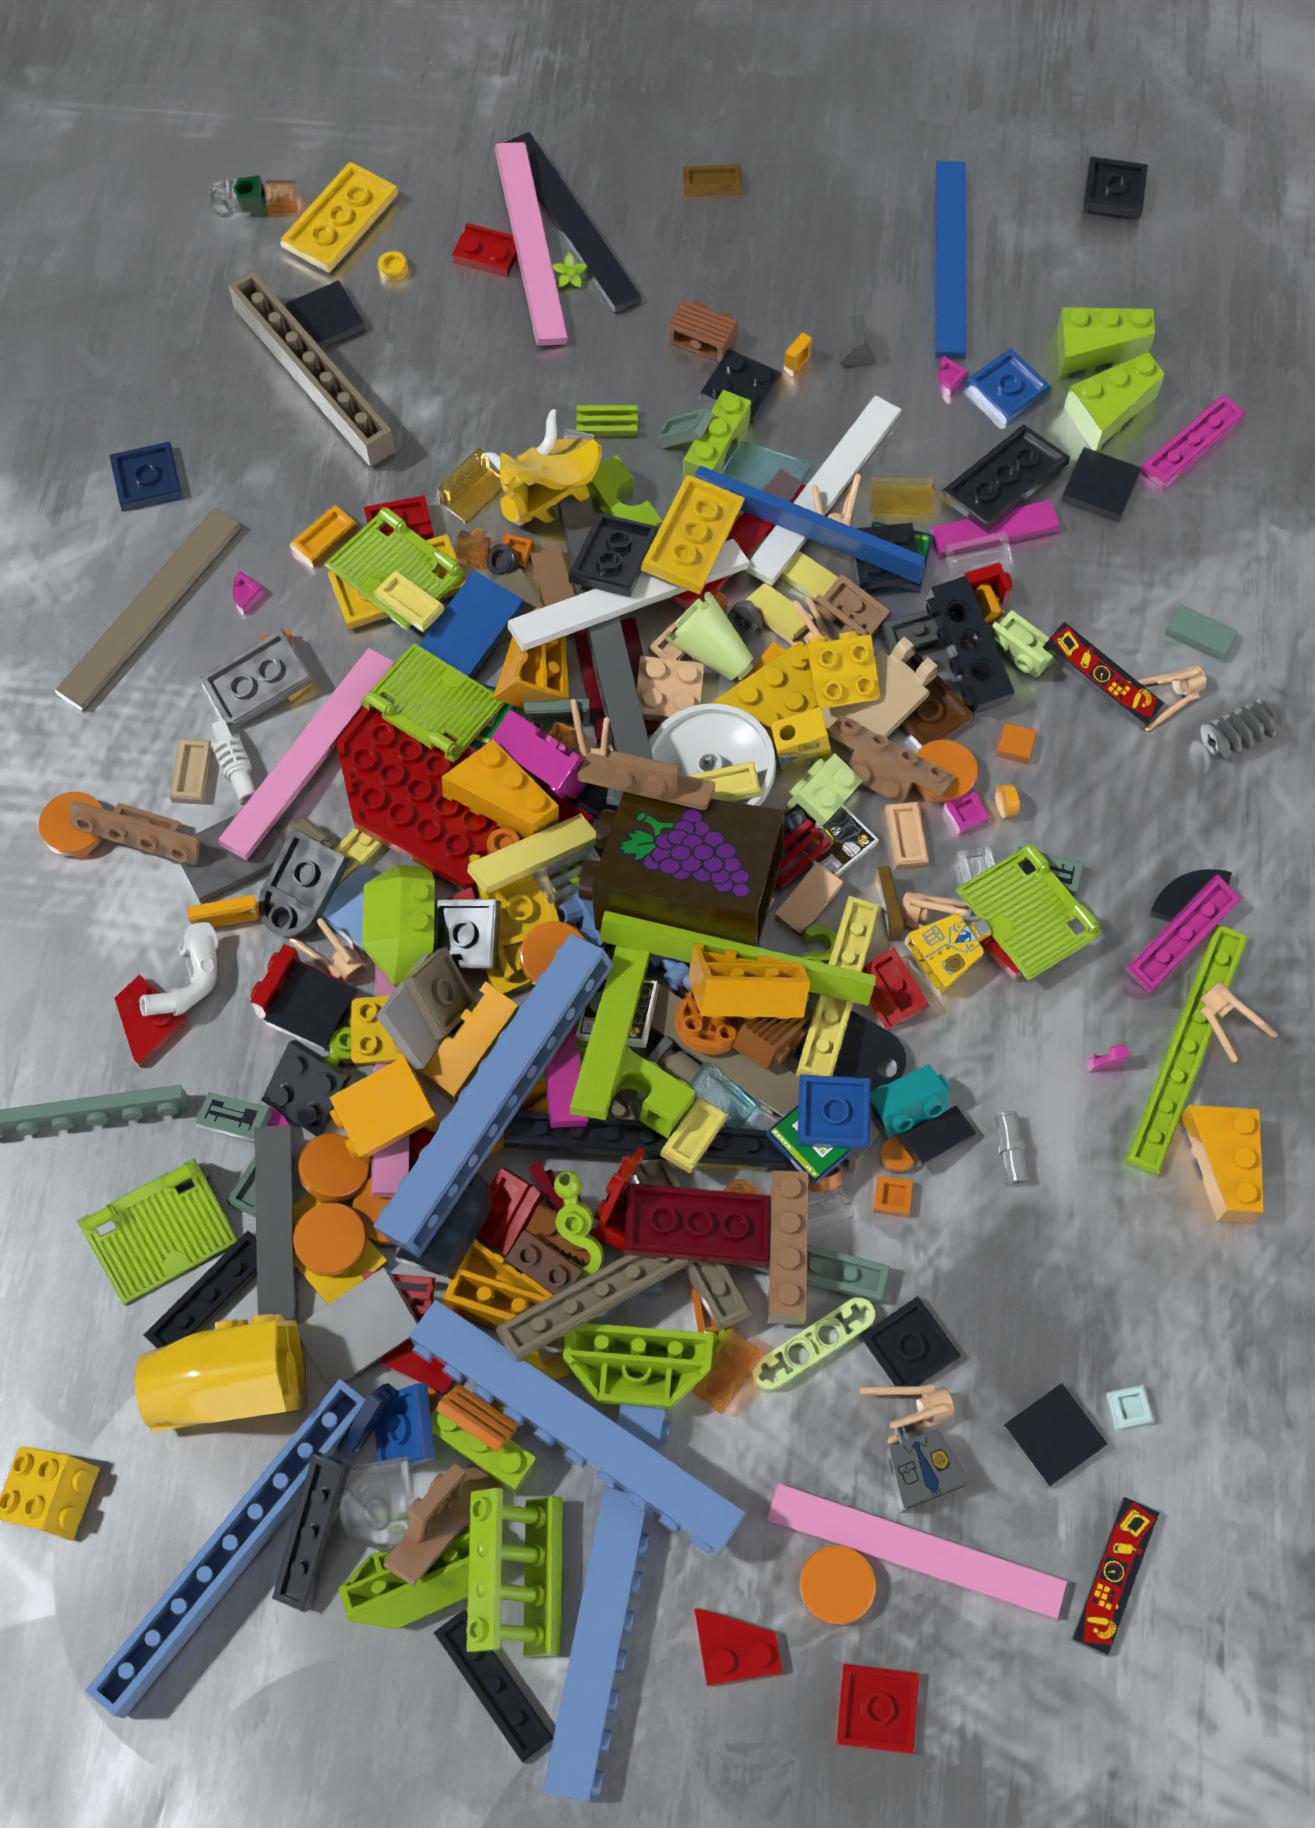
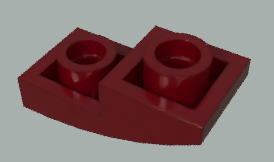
M541 1161L528 1166L529 1175L535 1188L546 1193L543 1200L550 1209L559 1212L565 1205L563 1198L555 1192L554 1181L556 1177L552 1169L545 1171ZM578 1195V1202L583 1203L580 1196Z

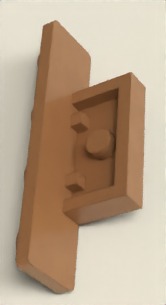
M840 716L828 729V736L854 749L848 766L863 780L861 784L897 804L904 803L907 800L913 783L938 796H942L955 778L954 775L946 772L942 767L933 765L917 756L913 751L898 746L889 741L885 736L872 732L853 719Z
M611 751L609 757L593 753L587 754L578 772V780L581 782L700 810L707 809L715 791V782L677 773V765Z
M76 800L70 805V826L73 829L192 866H196L199 861V839L180 833V821L119 802L113 812Z
M454 1463L444 1475L439 1473L432 1481L424 1498H416L409 1507L406 1517L409 1519L406 1536L385 1558L384 1567L411 1585H415L469 1523L471 1492L498 1488V1481L473 1465H468L463 1469Z

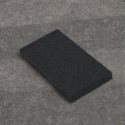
M1023 424L946 486L940 493V499L987 532L1069 464L1070 456Z

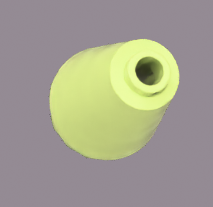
M706 592L704 594L706 601L702 602L700 599H697L674 623L678 628L674 635L668 631L664 639L669 644L726 678L733 680L737 677L741 680L753 668V665L750 663L753 656L714 596L710 592Z

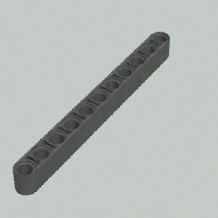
M568 495L558 502L559 517L571 568L596 519L591 497L580 502L574 495ZM575 584L577 595L594 589ZM619 616L585 628L605 718L608 717L610 719L609 736L613 751L653 760Z

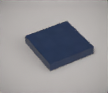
M170 442L109 455L122 511L183 498Z

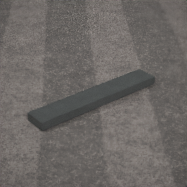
M292 1126L254 1127L258 1315L283 1314L284 1320H296Z

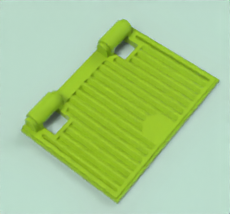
M385 507L324 563L325 566L405 630H408L413 624L375 598L374 591L395 570L437 601L466 575L458 562L444 551L435 549L407 527L402 518ZM386 523L394 528V532L388 537L379 531ZM440 566L449 571V575L443 580L434 574Z
M415 643L408 648L360 702L368 710L374 707L381 711L384 720L430 749H433L435 746L445 752V758L454 763L506 703L494 700L493 691ZM385 695L386 697L390 698V699L393 700L394 702L391 703V702H389L388 700H386L385 698H383L382 696ZM447 734V735H449L450 737H452L453 739H455V740H457V741H456V742H453L452 740L448 739V738L445 737L444 735Z
M1028 844L955 889L977 918L981 917L987 922L991 929L992 937L1028 981L1103 934L1099 928V922L1084 904L1081 905V903L1075 900L1051 871L1049 862L1032 844ZM1029 859L1036 870L1027 876L1019 865ZM1076 919L1085 927V931L1077 936L1068 926L1069 923Z
M195 1158L183 1163V1166L170 1173L166 1172L106 1204L105 1208L90 1216L88 1214L77 1220L123 1305L230 1248L239 1240ZM191 1178L194 1186L178 1194L175 1186ZM112 1220L116 1228L100 1236L96 1228Z

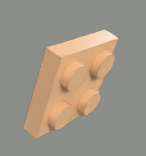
M640 656L636 690L643 720L662 722L663 719H668L683 709L700 705L704 664Z

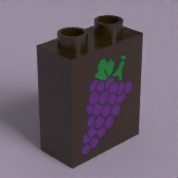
M623 791L617 811L603 809L599 817L596 831L597 849L604 850L600 861L586 859L580 874L579 899L593 901L595 930L601 931L604 912L610 911L759 947L784 855L785 810L712 798L707 809L700 810Z

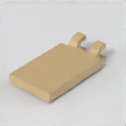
M903 637L896 644L890 655L881 650L875 656L880 697L873 701L822 709L827 732L840 716H845L857 721L861 726L887 738L929 696V691L925 686L938 675L937 665L927 657L917 668L916 672L907 666L905 662L915 654V651L913 650L914 644L906 637ZM837 741L851 755H853L854 749Z

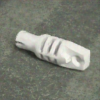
M221 720L213 723L216 741L211 742V746L225 779L232 782L239 803L245 805L256 791L250 776L252 766L239 735H231L226 721Z

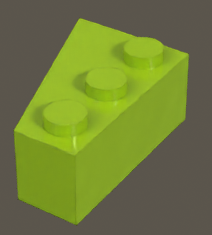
M1062 307L1056 330L1059 380L1068 378L1070 373L1081 370L1086 372L1094 371L1096 366L1112 363V365L1124 363L1149 352L1155 336L1153 309Z
M1149 352L1071 385L1064 409L1090 447L1098 452L1102 448L1103 443L1112 435L1115 436L1129 419H1133L1158 396L1165 374Z

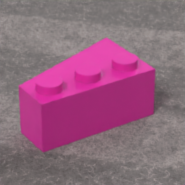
M509 710L490 741L494 740L514 761L523 766L522 769L535 782L542 779L548 783V791L562 800L566 795L576 800L587 784L578 780V772L585 758L522 716Z

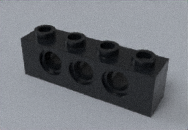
M967 575L931 587L924 601L925 609L931 619H935L938 627L936 630L938 641L941 647H946L949 653V668L953 676H958L962 685L960 693L965 705L970 706L975 714L1008 702L1015 691ZM954 611L959 613L962 621H952L948 616V612ZM966 640L971 642L974 650H964L960 645V641ZM978 669L983 671L986 675V680L980 681L975 679L972 675V670Z

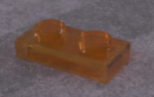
M734 1331L711 1363V1371L691 1392L717 1412L723 1414L765 1353Z

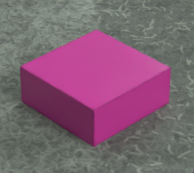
M974 790L959 799L946 802L943 808L958 835L988 823L990 818Z

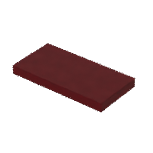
M633 617L622 619L620 623L637 688L640 656H644L636 619ZM582 629L574 632L573 637L586 697L589 699L590 716L596 744L598 745L601 744L605 714L586 631ZM644 720L647 736L653 735L660 726L659 721Z
M628 1183L626 1188L623 1255L768 1267L770 1263L771 1195Z

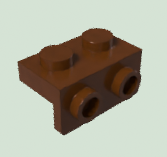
M529 1230L521 1233L505 1259L514 1265L519 1273H524L553 1295L580 1281L579 1278L583 1274L582 1268Z

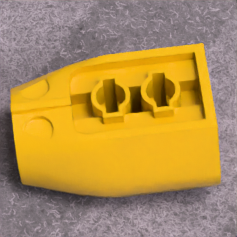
M266 1314L251 1317L252 1324H248V1319L215 1322V1330L191 1334L164 1347L141 1354L136 1364L135 1391L138 1408L144 1423L153 1432L193 1426L198 1423H214L306 1409V1364L296 1320H284L283 1314Z

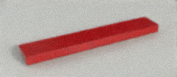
M781 471L764 491L794 503L806 486ZM744 512L734 523L726 541L734 539L745 556L748 557L776 525ZM733 574L705 584L700 595L688 590L672 596L671 599L688 609L697 599L705 602L704 594L706 592H710L715 596Z

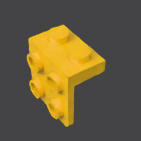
M858 630L839 634L840 639L828 641L827 635L808 639V645L799 647L801 660L809 659L817 707L825 709L873 701L880 697L871 634L859 636Z
M391 995L356 998L352 1001L351 1060L355 1065L392 1063L404 1056L376 1017ZM421 1068V1069H418V1070H414V1071H415V1073H420V1072H422V1070H423L424 1068Z
M25 1446L20 1447L12 1461L10 1472L0 1495V1521L37 1529L62 1539L74 1541L100 1467L70 1455Z

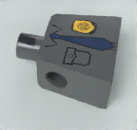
M915 1422L894 1429L900 1443L888 1448L886 1458L900 1513L961 1489L970 1482L965 1471L937 1429L920 1434Z

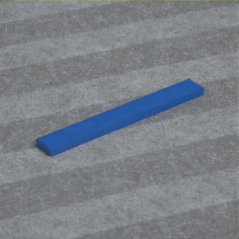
M961 161L936 162L935 358H943L945 356L947 358L965 359L966 162Z
M700 466L695 473V477L744 497L745 500L741 508L743 512L920 584L925 576V557L706 467Z

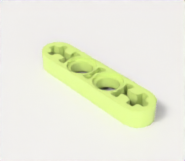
M853 1298L760 1358L755 1363L752 1371L754 1385L763 1392L772 1393L866 1332L872 1326L875 1318L873 1305L864 1298ZM855 1307L858 1311L864 1309L867 1312L864 1317L865 1323L862 1324L859 1320L853 1321L847 1327L851 1332L847 1335L843 1324L836 1317L841 1316L842 1322H845L852 1316L853 1311L851 1308ZM824 1326L834 1327L839 1334L838 1341L831 1345L823 1343L818 1336L819 1330ZM795 1345L805 1347L808 1350L809 1359L803 1364L793 1363L788 1356L791 1347ZM781 1355L784 1365L791 1373L786 1374L785 1368H782L775 1374L776 1382L771 1383L768 1379L762 1381L760 1379L763 1372L762 1367L766 1366L767 1369L772 1370L779 1365L780 1361L776 1357Z

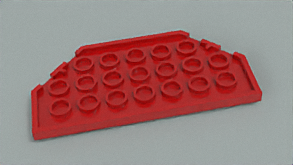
M364 707L336 742L354 828L464 890L470 887L477 889L475 880L467 872L468 864L470 863L469 856L480 855V858L489 855L487 839L493 831L502 827L498 826L496 821L483 814L477 815L471 812L468 806L456 800L450 801L444 798L442 788V776L474 754L475 751L467 748L455 763L445 758V752L435 746L433 749H430L384 720L382 712L372 707L368 710ZM444 735L445 737H447L448 739L452 740L453 742H456V741L453 740L452 738H450V737ZM543 789L559 805L558 823L582 814L592 826L594 816ZM569 857L545 867V874L557 873V870Z

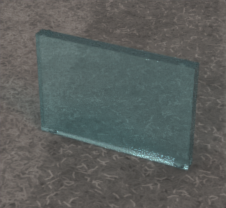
M742 441L719 473L790 501L812 470L813 463Z

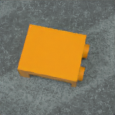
M404 1056L329 1097L334 1106V1109L330 1111L332 1119L339 1129L345 1128L349 1136L344 1141L353 1159L359 1157L366 1165L372 1163L371 1156L424 1126L429 1131H432L439 1127L441 1123L414 1069Z

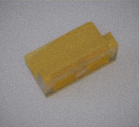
M479 447L437 487L439 504L465 524H469L503 491L500 475L490 469L489 459L485 456L486 452Z
M871 476V514L933 516L935 482L932 477Z

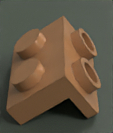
M843 574L839 576L823 597L818 595L815 598V601L820 606L818 612L831 623L835 619L844 625L843 632L858 630L859 636L871 634V638H873L882 624L892 615L890 610Z

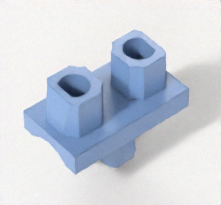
M577 890L570 901L559 906L557 910L559 921L569 925L575 923L578 931L587 942L603 949L608 943L599 941L601 931L595 930L593 902L579 899Z

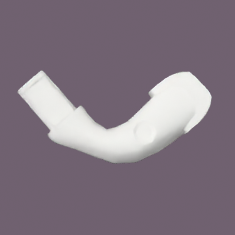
M203 922L189 925L185 934L179 939L178 949L180 955L186 957L191 984L183 988H173L168 993L142 995L140 997L142 1016L172 1013L174 1016L181 1015L212 991L217 981L218 963L216 950L218 942L216 932L210 923Z

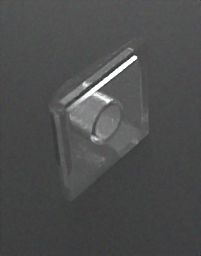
M408 1457L351 1466L339 1507L346 1537L384 1553L392 1551L406 1536L409 1522L406 1514L416 1499Z

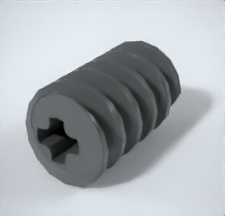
M1261 698L1256 702L1248 703L1245 707L1237 708L1234 712L1226 713L1223 718L1217 717L1211 723H1204L1200 730L1203 744L1207 750L1213 755L1219 753L1224 759L1231 756V750L1236 754L1240 753L1242 745L1245 748H1251L1253 746V739L1257 743H1261L1264 741L1265 735L1269 738L1276 735L1272 711L1265 700Z

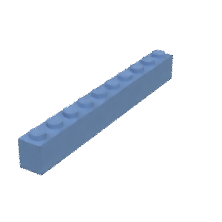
M572 934L569 935L564 944L559 946L554 959L546 971L538 977L536 986L530 995L519 1005L517 1014L507 1029L500 1033L496 1045L488 1057L480 1063L478 1072L470 1084L461 1091L458 1101L449 1115L443 1118L438 1131L430 1143L420 1152L418 1161L410 1173L401 1180L398 1190L389 1204L380 1211L378 1220L373 1227L387 1240L418 1258L421 1257L542 1075L546 1066L614 965L604 949Z
M436 1299L409 1335L412 1343L415 1345L413 1351L422 1359L431 1363L434 1358L445 1367L442 1371L459 1384L463 1379L475 1387L472 1392L489 1405L496 1401L506 1409L503 1414L519 1426L524 1421L536 1429L533 1435L549 1447L556 1443L567 1451L564 1456L579 1468L583 1469L587 1464L598 1472L595 1478L609 1489L614 1490L616 1486L623 1489L629 1494L627 1500L641 1511L646 1512L649 1507L661 1516L658 1522L675 1534L679 1530L685 1532L692 1537L690 1544L704 1555L709 1556L713 1552L720 1556L744 1519L745 1512L525 1360L520 1359L515 1362L506 1347Z
M341 1379L336 1382L85 1692L113 1716L124 1719L298 1504L312 1454L321 1452L334 1458L338 1454L337 1447L366 1400Z
M621 1405L617 1424L658 1452L660 1443L667 1444L671 1422L664 1421L665 1410ZM605 1485L543 1793L589 1803L592 1794L598 1796L600 1794L604 1771L597 1770L600 1753L607 1755L612 1730L605 1729L607 1714H615L619 1690L613 1689L615 1673L623 1674L627 1650L620 1649L623 1633H631L635 1611L628 1610L630 1595H638L642 1572L635 1571L638 1556L645 1557L649 1534L643 1533L645 1518L652 1519L654 1511L649 1507L646 1512H643L627 1500L629 1494L620 1487L616 1486L614 1490H611Z

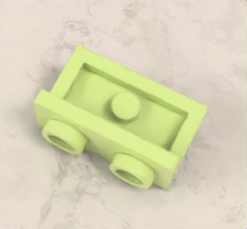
M1013 610L999 624L994 622L990 626L989 630L999 654H1004L1014 661L1021 671L1030 673L1037 678L1055 659L1042 648L1049 640V637Z
M834 753L826 761L820 758L807 771L811 777L807 781L803 778L800 779L792 787L789 793L793 797L785 805L791 809L798 803L822 826L863 780Z

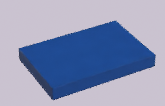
M473 571L418 646L472 679L507 632L508 620L516 618L526 603L522 598L480 573Z

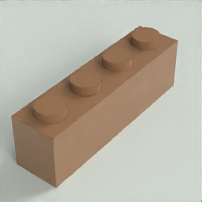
M772 1171L770 1181V1263L768 1266L767 1323L804 1325L807 1309L808 1172Z

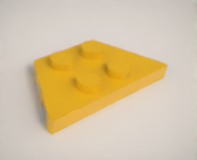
M480 855L469 856L470 863L480 859ZM544 868L489 894H485L477 884L481 900L496 899L501 901L498 959L505 981L510 980L522 969L520 949L526 935L534 927L550 921L560 922Z

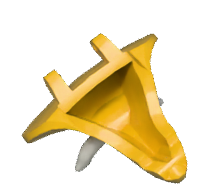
M552 409L548 414L545 438L538 448L535 449V446L520 454L517 460L501 452L500 456L493 452L485 454L500 471V482L505 493L500 499V508L503 515L513 524L522 526L531 521L533 516H536L545 523H550L556 519V513L551 506L570 494L574 495L580 502L590 497L586 485L592 481L602 458V446L595 439L574 438L556 440L555 409Z

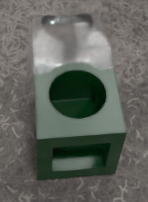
M260 175L228 179L214 183L210 188L211 212L216 216L225 218L231 217L236 213L254 212L256 217L268 216V194Z

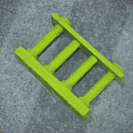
M502 1488L471 1492L467 1652L500 1650V1640L523 1642V1657L561 1655L563 1497L548 1496L526 1500V1507L503 1504ZM502 1520L525 1523V1546L502 1544ZM501 1560L525 1562L524 1586L501 1583ZM501 1600L524 1602V1626L500 1624Z

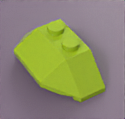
M395 865L365 883L363 887L362 948L387 976L392 986L398 987L419 958L429 953L432 955L435 879L432 872L425 867Z
M584 1323L565 1334L563 1360L596 1403L671 1409L711 1371L713 1333Z
M465 1526L415 1585H411L384 1567L385 1558L399 1542L370 1554L353 1572L348 1582H344L338 1588L348 1621L398 1629L467 1598L470 1527Z

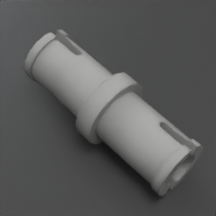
M1005 1111L995 1115L1000 1138L998 1152L1000 1155H1003L1008 1185L1023 1184L1030 1181L1024 1151L1027 1149L1026 1142L1021 1140L1016 1111Z

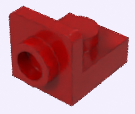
M1000 562L964 573V576L967 575L973 592L980 585H990L999 597L1000 604L1008 603L1010 593L1013 590V581L1010 574L1004 572Z

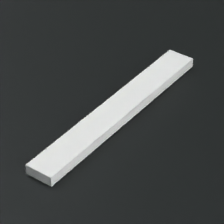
M875 395L794 501V504L816 512L812 486L817 485L825 516L899 418L901 409ZM776 525L749 560L748 569H745V571L773 586L808 538Z
M734 539L725 542L705 584L748 569L749 560ZM643 571L630 597L593 589L508 620L507 628L520 649L525 651L688 590Z

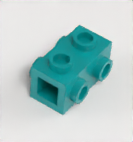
M928 1064L871 1092L870 1106L873 1116L889 1139L897 1134L909 1131L912 1127L930 1118L938 1117L944 1111L950 1109L947 1094L951 1093V1088L943 1074L937 1075L931 1065Z

